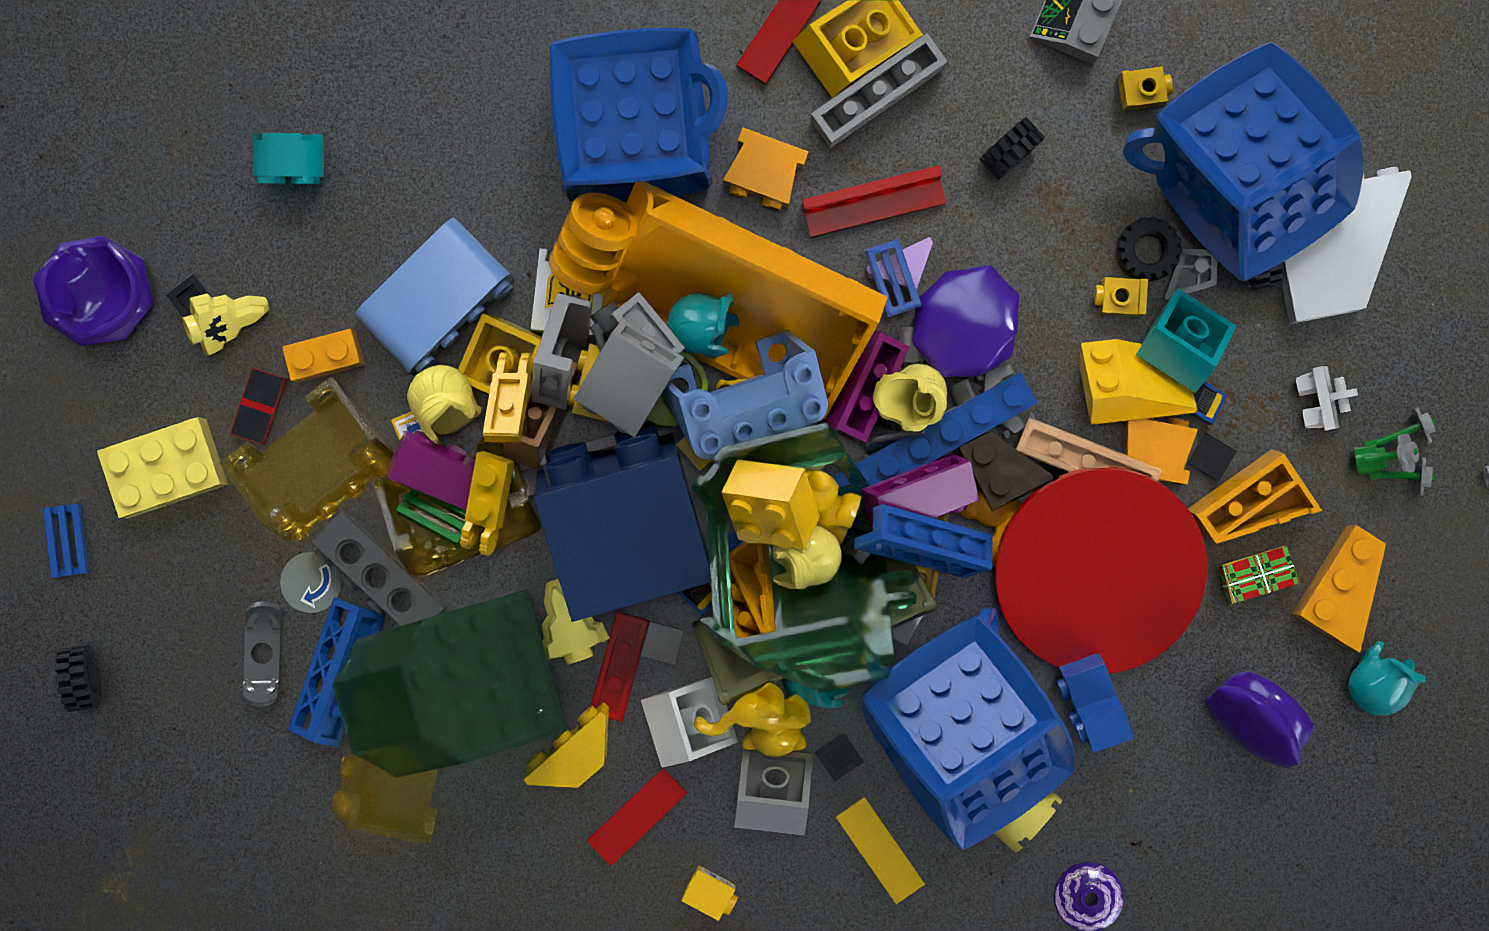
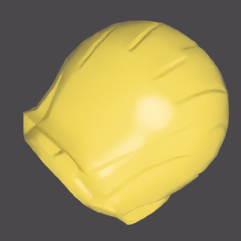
M925 364L909 365L891 375L884 374L880 381H877L874 389L873 401L879 410L880 416L896 422L905 431H921L927 425L939 422L943 418L947 407V386L944 378L939 371Z
M436 365L421 371L414 377L407 392V400L412 414L417 419L422 431L431 441L438 440L434 431L440 435L454 433L481 414L482 407L477 405L468 379L464 374L451 366Z
M816 525L805 550L772 545L774 560L786 569L784 574L776 575L773 578V582L788 589H804L807 586L827 583L836 575L841 563V548L837 538L831 532Z

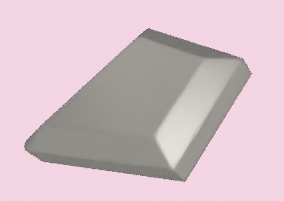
M1182 249L1180 261L1174 268L1164 299H1170L1177 288L1189 294L1216 286L1217 259L1208 250Z

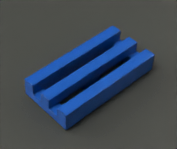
M899 238L866 249L865 254L878 292L888 297L884 307L887 318L921 307L922 305ZM892 248L894 249L911 298V302L905 303L887 251ZM875 254H881L898 304L896 307L891 305Z
M81 504L43 508L51 578L89 573ZM67 512H72L78 567L73 568ZM54 514H58L64 569H61Z

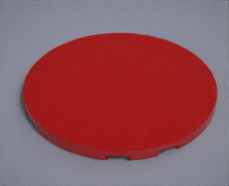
M1118 467L1084 468L1058 476V479L1048 483L1041 489L1038 488L1023 501L1008 521L1002 533L995 558V589L1002 613L1017 638L1031 652L1054 666L1060 667L1099 653L1109 674L1130 670L1143 665L1173 645L1186 631L1199 609L1207 581V554L1201 531L1188 508L1171 490L1157 480L1140 472Z

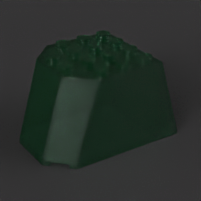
M527 589L356 639L345 664L332 683L352 754L385 770L395 778L467 763L568 731Z

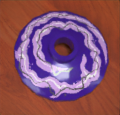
M1083 862L1075 864L1062 873L1055 885L1054 902L1057 913L1067 925L1077 931L1103 930L1115 922L1122 911L1124 893L1121 882L1112 870L1100 863ZM1086 894H1096L1097 900L1093 905L1085 904L1084 898Z

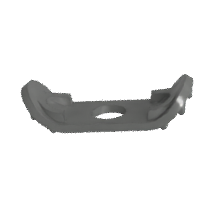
M271 602L252 603L246 607L243 700L247 704L257 707L269 706L278 699L281 608ZM258 643L268 644L273 652L272 658L263 664L254 661L251 655L252 648Z

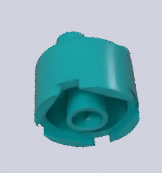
M252 133L253 176H256V183L286 184L285 177H291L292 184H320V177H324V134Z

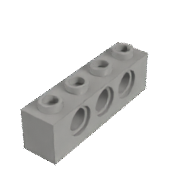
M926 33L811 113L810 121L831 149L943 71L948 61L929 34Z

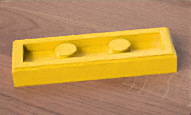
M864 796L835 816L896 904L925 885Z

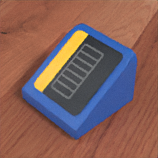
M1204 382L1196 393L1193 392L1197 413L1189 414L1207 425H1212L1227 395Z
M709 583L677 592L701 616L717 600Z

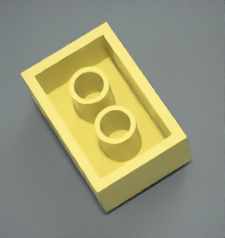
M196 417L97 451L119 518H132L228 485L207 419Z

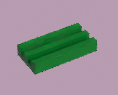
M411 488L409 493L405 494L402 504H399L396 513L458 547L461 541L462 528L466 521L461 522L416 498V496L420 495L464 520L466 510ZM413 505L458 530L457 534L411 511L409 507Z

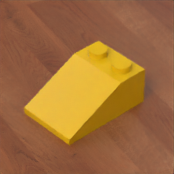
M847 0L809 24L792 42L830 96L834 98L915 42L923 34L899 0Z
M1119 339L1081 343L1079 370L1091 425L1197 413L1194 393L1136 355L1141 346L1139 343Z

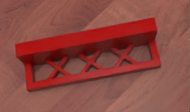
M940 165L802 199V208L810 238L945 205L946 200L940 180L942 177Z

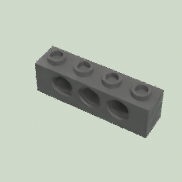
M341 511L312 541L318 548L315 554L329 567L334 563L344 572L340 576L341 579L355 591L360 587L369 596L366 602L380 615L386 612L395 620L392 624L393 628L406 639L410 635L414 639L420 638L448 608L347 512ZM351 543L356 544L361 552L359 560L354 564L349 563L344 557V550ZM376 567L381 568L386 573V582L380 588L373 586L369 579L371 571ZM402 591L408 593L412 598V606L406 612L400 611L395 605V598Z

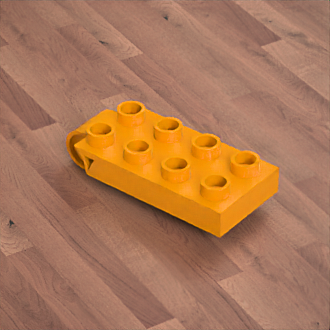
M644 181L635 182L627 202L603 193L589 192L579 195L571 205L549 259V267L554 277L570 290L582 294L601 293L603 299L601 308L615 301L619 308L640 292L665 324L674 304L688 294L703 292L718 298L725 297L727 293L732 294L735 299L734 304L729 306L727 311L739 317L740 325L738 327L730 326L725 332L722 347L727 348L729 353L716 358L705 357L702 354L685 353L738 379H750L764 374L755 341L789 330L815 350L828 400V409L823 419L829 413L875 331L888 298L851 278L834 272L796 254L788 248L777 245L729 222L725 218L716 216ZM780 343L772 345L768 351L769 360L772 362L782 360L786 354L785 346Z

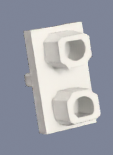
M1328 366L1313 368V372L1296 378L1299 395L1304 396L1318 393L1320 407L1303 410L1305 427H1324L1325 431L1340 428L1335 400H1338L1340 413L1351 411L1348 397L1358 396L1357 388L1347 390L1344 377L1335 378L1336 392L1333 393Z

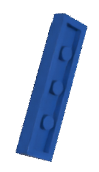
M884 504L873 507V532L857 537L854 541V549L961 578H967L992 569V535Z
M337 597L333 598L288 728L289 731L315 743L340 747L385 614L380 615L375 610L357 606ZM343 609H346L348 614L344 625L340 627L339 619ZM334 644L335 652L333 658L328 660L329 648ZM322 677L323 686L321 692L317 694L316 686L318 680ZM311 711L312 718L308 729L302 726L307 712Z

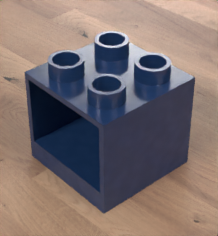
M654 422L645 423L635 437L628 433L616 432L614 434L616 442L614 449L595 455H589L586 442L572 443L545 453L547 464L543 466L544 469L537 471L534 499L571 622L713 582L707 548L674 434L672 432L658 436Z

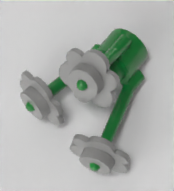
M1416 407L1414 411L1419 423L1376 440L1364 441L1365 447L1355 448V457L1359 475L1369 474L1371 480L1378 478L1420 480L1419 496H1423L1424 487L1431 488L1435 475L1432 474L1433 467L1426 466L1425 457H1422L1421 471L1414 472L1415 463L1419 460V451L1414 441L1411 442L1409 435L1422 430L1428 444L1432 443L1430 434L1436 431L1434 428L1435 420L1430 418L1428 412L1421 414L1419 408ZM1398 439L1397 451L1386 453L1385 447H1380ZM1399 459L1402 463L1403 471L1382 469L1388 468V460Z

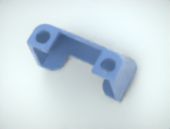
M453 217L444 223L357 309L354 316L409 374L416 376L421 371L438 364L439 361L435 358L439 353L437 349L440 346L444 349L449 347L459 337L460 334L457 330L466 321L471 324L485 311L482 305L486 301L491 302L496 299L498 302H501L514 288L511 283L515 278Z
M789 330L755 341L764 374L708 392L702 389L697 390L691 365L687 364L678 367L661 396L695 454L702 459H715L822 420L828 409V400L815 350ZM777 343L783 344L786 348L784 358L779 362L770 361L768 358L770 347ZM680 377L686 380L687 388L684 393L671 382L673 379Z

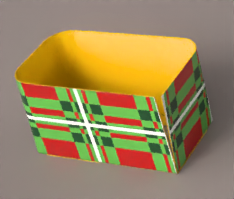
M1287 546L1278 547L1217 567L1227 605L1300 583Z

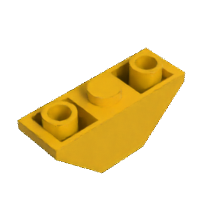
M603 702L596 709L590 706L578 717L577 721L579 724L573 730L569 731L566 728L552 740L551 743L554 746L545 754L541 751L536 753L525 765L528 768L523 779L526 784L578 788L604 766L608 741V705Z

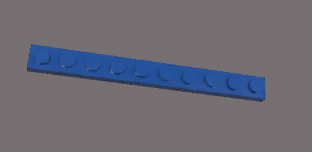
M1017 373L944 414L939 422L927 425L924 434L901 438L833 476L839 485L838 496L853 493L861 496V502L864 500L861 489L928 464L1037 404L1038 402L1022 373ZM736 531L712 545L722 560L744 541L738 540Z

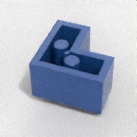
M1099 653L1059 667L1063 679L1058 680L1057 684L1064 701L1068 699L1071 701L1073 710L1068 712V715L1081 744L1088 742L1093 753L1134 739L1124 707L1116 696L1106 664Z

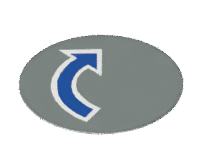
M305 552L293 557L286 564L281 574L280 587L285 600L293 608L305 613H317L330 607L333 598L338 597L341 590V575L334 563L329 567L315 552Z

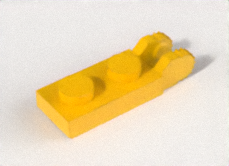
M500 353L496 373L492 375L483 428L485 442L521 443L531 383V353L521 354L518 373H510V354Z
M485 451L476 454L465 515L466 523L462 528L460 546L463 548H473L478 538L479 527L483 526L485 530L480 539V553L490 556L494 552L499 529L503 526L514 461Z

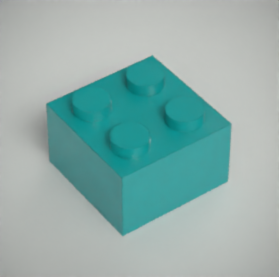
M1177 288L1158 313L1136 355L1196 393L1217 367L1237 326Z

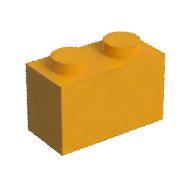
M351 328L282 346L290 379L296 383L365 366L358 334Z

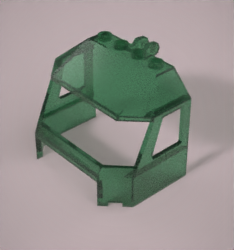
M828 422L722 447L713 458L715 461L714 465L704 477L700 475L691 486L692 490L706 506L713 619L709 617L700 619V621L720 643L753 666L812 688L818 693L888 679L896 660L890 608L901 609L907 606L910 607L916 604L917 595L912 591L889 594L888 587L899 589L914 584V573L904 570L887 574L885 557L871 554L862 565L841 557V563L836 575L827 583L807 586L804 589H788L773 582V578L776 575L784 574L786 569L774 560L772 545L769 544L776 631L745 638H739L735 635L726 518L728 509L722 495V490L737 459L804 469L836 463L851 484L839 487L838 496H843L846 493L860 495L861 500L854 521L870 526L861 489L868 487L869 484Z

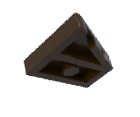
M988 432L958 449L961 457L971 461L975 482L991 512L1053 480L1051 473L992 432Z

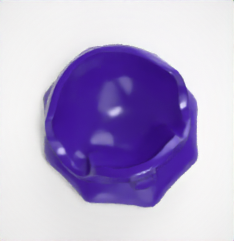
M96 236L60 243L43 267L33 277L43 321L81 346L127 339L153 304V296L143 259L106 236Z
M984 265L969 269L947 271L925 293L919 296L922 306L915 308L913 345L942 376H979L997 368L1012 356L1018 329L1019 293L1000 276L993 266Z
M1235 672L1205 699L1206 706L1219 725L1247 751L1268 763L1283 768H1290L1300 764V752L1311 736L1313 723L1297 701L1275 683L1253 672Z

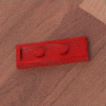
M779 0L736 66L766 85L793 45L792 41L800 34L822 0Z
M619 611L615 613L609 635L610 639L607 642L590 706L596 709L605 702L609 707L608 719L623 722L650 620Z
M663 767L587 839V842L612 866L688 792Z

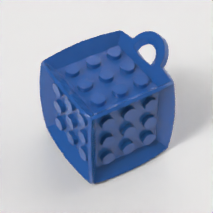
M626 29L581 35L552 42L549 46L552 120L563 180L562 190L568 200L573 202L579 195L591 192L603 193L627 202L635 182L640 181L657 186L674 196L709 189L713 182L709 172V135L720 126L725 117L728 92L720 71L711 64L702 63L699 38L692 29ZM702 83L707 86L710 92V105L707 112Z
M1274 42L1264 44L1237 57L1199 80L1157 114L1155 128L1140 129L1129 134L1123 149L1124 157L1128 163L1141 171L1156 175L1158 185L1193 235L1228 271L1241 281L1255 277L1291 258L1344 220L1355 210L1363 179V148L1359 132L1322 84L1294 57ZM1150 143H1162L1165 162L1147 157L1143 153V147Z
M983 608L979 616H974L950 628L916 649L881 676L862 694L863 713L873 735L884 748L896 771L917 802L958 849L964 850L1019 818L1054 791L1073 773L1075 753L1069 732L1029 670L998 635V614L994 608Z

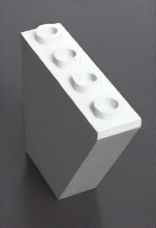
M1398 167L1385 168L1377 171V177L1364 179L1363 174L1360 195L1355 210L1307 248L1282 262L1284 277L1282 278L1283 283L1281 285L1289 324L1356 312L1367 307L1411 180L1410 170L1399 172Z

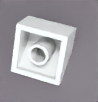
M712 677L667 690L641 700L662 768L692 761L738 743L733 725L724 735L717 736L702 734L693 726L694 719L698 716L703 717L710 723L718 722L722 715L728 712L727 705H722L718 700V694Z

